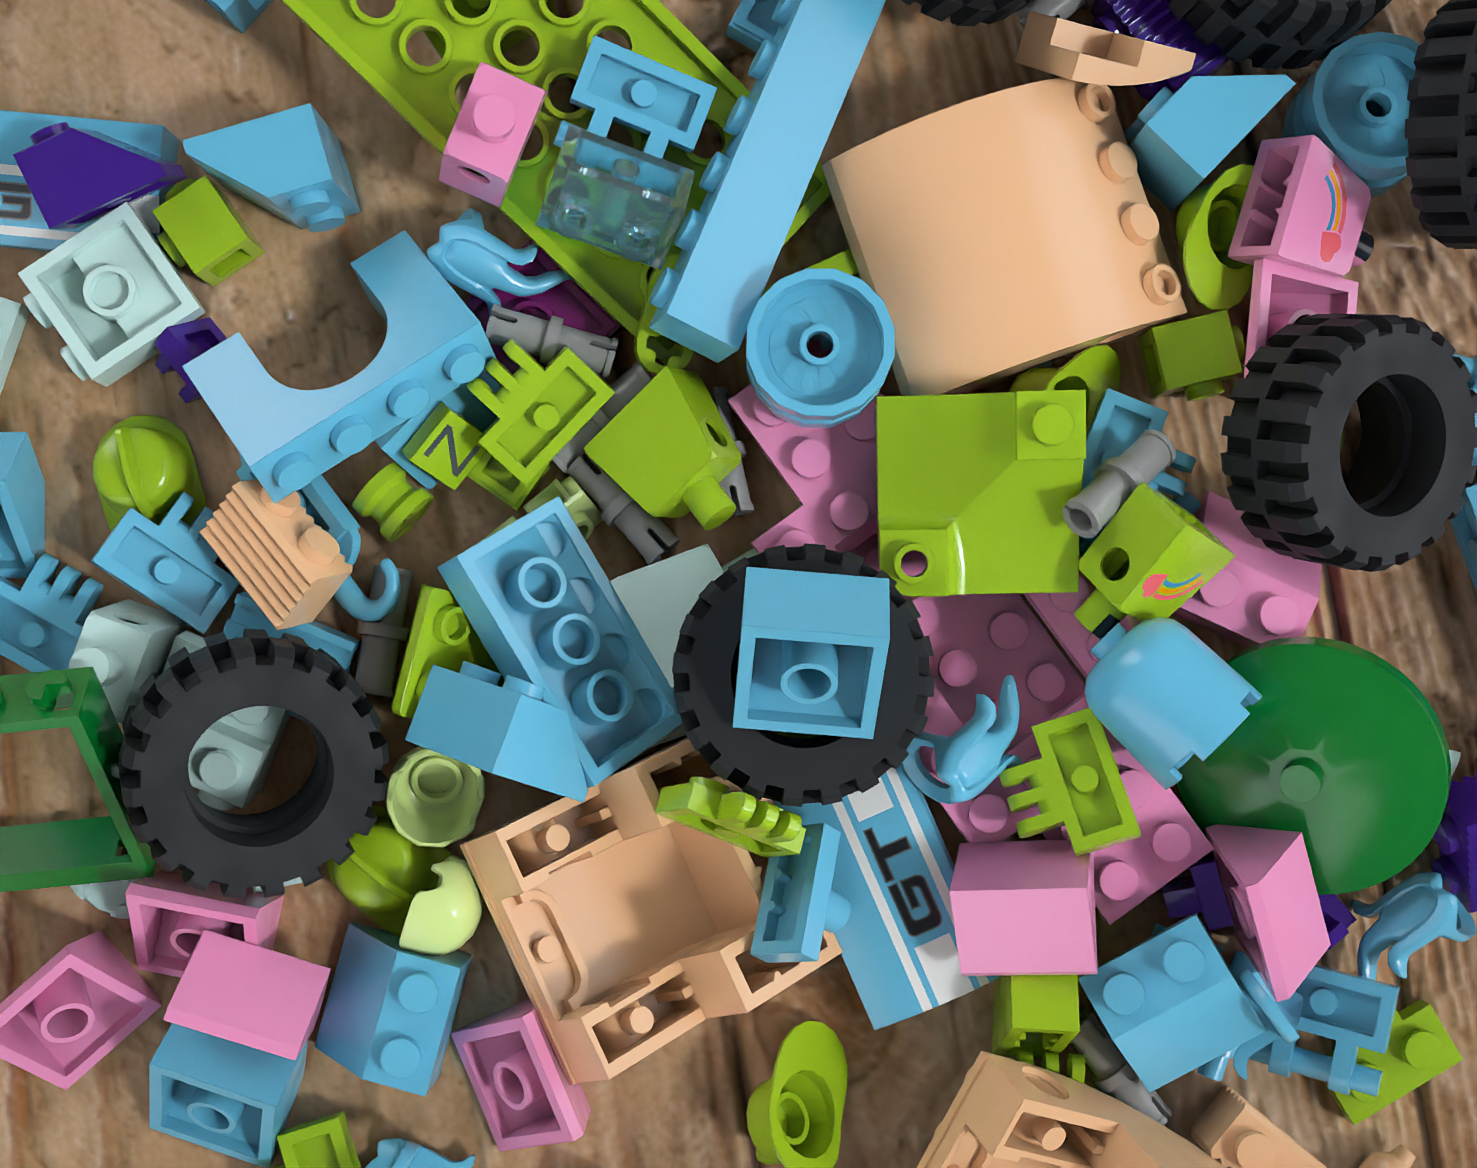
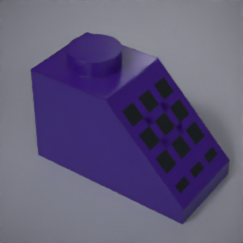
M67 122L50 125L33 133L30 138L34 145L13 154L49 229L78 228L110 213L125 202L130 204L187 178L182 165L97 131L70 128Z

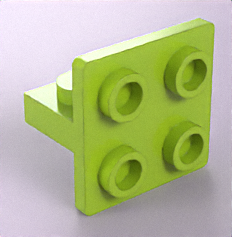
M421 584L390 705L394 714L407 718H413L432 665L459 673L463 661L501 674L452 592ZM502 675L497 684L499 687H503L505 682Z

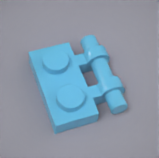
M594 35L569 101L594 113L587 130L562 120L553 145L577 154L576 162L594 169L596 163L630 176L632 177L630 184L649 191L651 186L676 195L684 175V170L661 161L667 144L689 153L694 150L717 87ZM612 120L648 135L642 153L606 138Z
M1316 964L1295 991L1303 997V1007L1296 1032L1299 1034V1030L1336 1040L1333 1057L1297 1047V1040L1289 1044L1281 1036L1252 1054L1249 1059L1267 1064L1268 1072L1289 1078L1291 1072L1328 1082V1090L1349 1095L1350 1090H1355L1377 1097L1382 1079V1071L1356 1064L1359 1047L1382 1054L1386 1053L1400 987Z

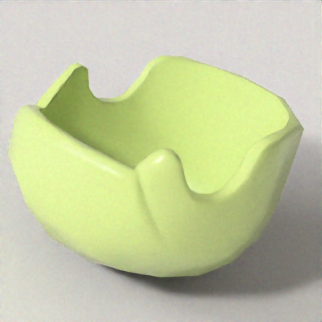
M418 746L402 755L393 767L386 791V810L397 833L417 846L444 848L467 837L474 830L479 811L485 799V778L481 775V769Z
M449 855L443 862L432 865L431 870L439 875L436 889L419 891L415 894L400 935V949L427 955H446L456 951L473 936L481 920L483 896L466 859L455 855Z

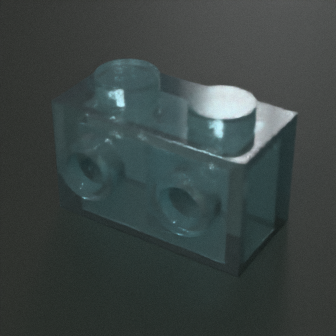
M569 124L536 225L557 232L566 238L576 239L618 254L627 260L640 262L661 270L685 214L695 171Z

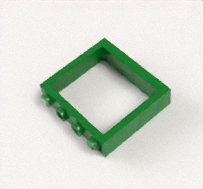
M93 667L0 676V734L69 727L110 813V816L0 827V892L140 879L144 877L150 878L154 875L156 862L152 859L150 846L147 843H139L130 826L129 814L123 803L118 769V744L122 743L123 733ZM70 708V709H67V710H57V711H54V709ZM123 847H126L129 855L121 856Z

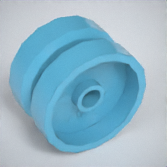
M1380 31L1353 36L1331 50L1288 106L1282 133L1283 138L1315 135L1370 188L1371 198L1378 197L1399 184L1407 177L1405 157L1408 156V139H1405V119L1409 118L1410 106L1407 94L1409 81L1414 79L1416 66L1413 62L1420 44L1406 36Z
M806 268L779 279L757 301L747 325L746 372L757 398L776 417L802 428H831L856 418L877 397L895 357V327L884 301L862 279L838 269ZM819 340L823 350L832 349V352L823 358L814 357L808 352L809 341Z

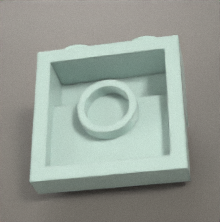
M127 202L17 273L31 292L23 297L28 309L46 329L54 326L67 345L60 349V353L68 366L82 381L91 378L105 387H108L159 353L154 342L167 327L194 321L206 313L135 209Z
M186 630L175 637L169 657L184 647L189 653H192L207 645L203 637ZM168 659L164 671L170 667ZM255 706L240 709L213 723L200 736L190 753L188 771L191 786L199 789L197 796L202 802L214 809L231 810L235 806L245 807L262 792L290 715L288 713L290 710L273 706Z

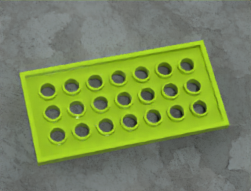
M281 0L295 16L442 156L461 110V106L456 100V90L464 80L474 78L480 62L492 65L548 91L533 127L541 136L542 149L533 159L519 161L500 208H497L635 339L648 286V269L656 261L663 260L674 254H681L682 249L674 245V241L689 211L694 209L699 212L707 191L700 188L699 184L711 158H701L693 152L689 153L667 144L661 161L684 170V175L676 200L669 205L655 204L646 196L644 189L630 184L632 177L596 163L594 169L576 162L577 154L553 145L562 120L587 130L594 112L584 108L573 113L559 111L549 99V88L554 81L560 78L578 79L594 35L597 36L604 31L618 32L627 40L630 51L717 87L704 123L714 126L719 131L722 139L720 153L724 154L732 136L724 131L726 120L741 95L748 98L750 92L659 0H582V9L578 14L570 18L555 16L548 9L545 0H490L488 10L476 18H467L460 15L454 9L451 0H396L393 10L381 18H373L364 14L359 9L357 0ZM419 31H432L438 34L444 41L446 46L445 54L438 63L431 66H422L415 63L407 53L408 41ZM524 31L536 40L539 53L533 62L528 65L517 66L504 58L500 44L508 33ZM612 120L611 124H619L629 131L633 140L632 149L642 153L648 135ZM819 161L783 245L831 195L822 164ZM466 168L467 170L471 171L472 173H475V174H477V175H479V176L485 177L484 175H482L481 173H479V172H477V171H475V170H472V169H470V168ZM566 170H574L586 178L589 184V196L584 203L571 207L560 203L556 199L552 190V183L559 173ZM610 216H623L633 224L636 231V239L629 250L614 252L603 244L600 238V227L602 222ZM663 335L652 338L648 337L646 342V348L656 352V360L661 365H664L667 357L679 356L681 345L673 343L671 339Z

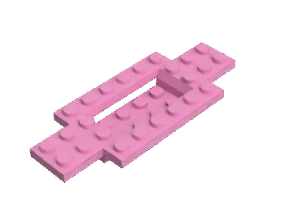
M811 340L808 345V352L817 358L826 357L832 352V349L823 350L819 340ZM752 384L729 399L728 405L802 505L751 542L757 553L760 554L764 552V549L785 545V547L804 546L805 543L826 545L825 549L840 553L846 550L864 558L863 562L879 572L875 399L856 418L831 428H802L776 417L757 398ZM879 391L877 397H878V396H883L880 391ZM916 550L907 552L901 560V568L909 576L920 574L926 566L924 555ZM1079 570V592L1023 594L1086 679L1091 669L1099 661L1090 650L1101 639L1085 628L1074 615V612L1097 589ZM1019 593L959 594L929 597L902 595L906 601L911 599L920 613L921 617L917 620L924 637L929 636L934 655L929 657L930 676H935L934 696L928 697L924 716H927L928 719L922 732L952 736L973 717L976 707V694H984L989 697L996 705L997 715L1001 685L1007 675L1014 676L1018 692L1019 724L1014 739L1003 754L1016 755L1021 758L1022 764L1042 758L1031 726L1089 708L1084 692V682ZM1126 618L1120 622L1127 631L1133 628ZM1102 724L1141 831V837L1093 852L1095 909L1104 922L1111 925L1211 852L1214 847L1170 788L1165 790ZM921 746L919 755L923 765L934 778L945 783L938 778L934 748ZM999 775L981 793L968 801L953 804L939 802L968 843L1003 842L1017 831L1016 823L1025 818L1040 815L1038 806L1012 813L1007 798L1030 790V783L1028 781L1014 787L1003 788ZM1066 826L1040 833L1045 840H1070Z

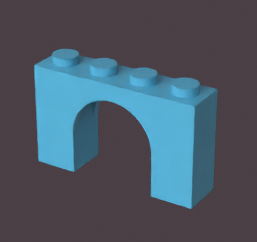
M405 230L350 263L371 304L388 325L386 338L379 353L364 370L353 378L336 386L319 390H299L282 385L268 374L239 332L182 366L274 503L279 502L294 491L304 488L319 475L349 456L362 451L371 442L404 421L419 415L426 407L459 386L474 380L480 373L486 370L484 366L493 357L496 358L480 321Z

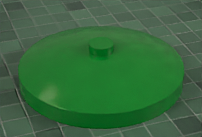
M1300 636L1266 641L1249 647L1226 660L1225 662L1262 695V698L1254 705H1249L1245 708L1250 713L1247 718L1204 761H1201L1193 754L1178 769L1183 775L1182 779L1177 782L1182 801L1187 812L1208 839L1205 828L1216 824L1302 832L1318 895L1349 893L1369 888L1386 881L1410 865L1424 851L1433 838L1443 816L1451 783V761L1444 730L1437 714L1417 686L1401 671L1377 655L1352 644L1320 637Z

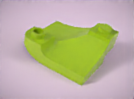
M1086 390L878 396L875 398L879 569L886 572L897 582L895 587L901 595L929 597L959 594L1079 592V535L1067 526L1063 518L1062 509L1082 489L1084 459H1086ZM912 550L920 551L926 559L925 569L915 576L905 574L901 568L902 557Z

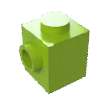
M206 175L198 180L188 179L177 184L165 195V202L152 210L165 230L157 235V238L167 254L180 268L188 264L196 276L213 287L265 253L225 192Z
M1227 310L1153 327L1137 339L1152 399L1185 392L1187 402L1219 395L1225 392L1223 382L1243 372L1240 362L1245 360L1244 339L1239 327L1231 325Z

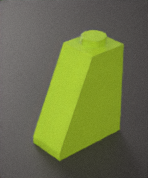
M1001 975L1000 978L994 980L992 1054L1017 1057L1019 1050L1032 1051L1033 1058H1042L1043 1052H1054L1059 1055L1080 1032L1078 975Z

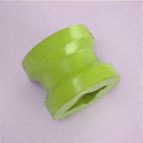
M393 462L379 471L363 487L355 498L352 508L361 517H372L380 525V534L389 543H392L406 534L421 519L431 506L434 496L425 488H415L406 480V470L397 462Z

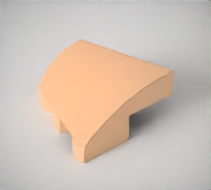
M1029 11L1015 62L1073 81L1097 85L1122 86L1158 82L1189 72L1192 69L1196 53Z

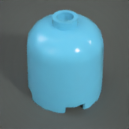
M1164 617L1145 619L1129 631L1118 622L1090 650L1099 661L1094 665L1086 678L1084 692L1087 705L1096 718L1165 790L1182 779L1183 775L1178 769L1193 754L1201 761H1204L1247 718L1250 713L1245 708L1249 705H1254L1262 698V695L1187 627L1174 619Z

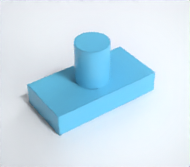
M826 823L801 825V827L806 828L799 855L769 857L750 955L767 963L818 961L823 931L837 932L847 923L851 913L850 902L845 896L831 889L841 832Z

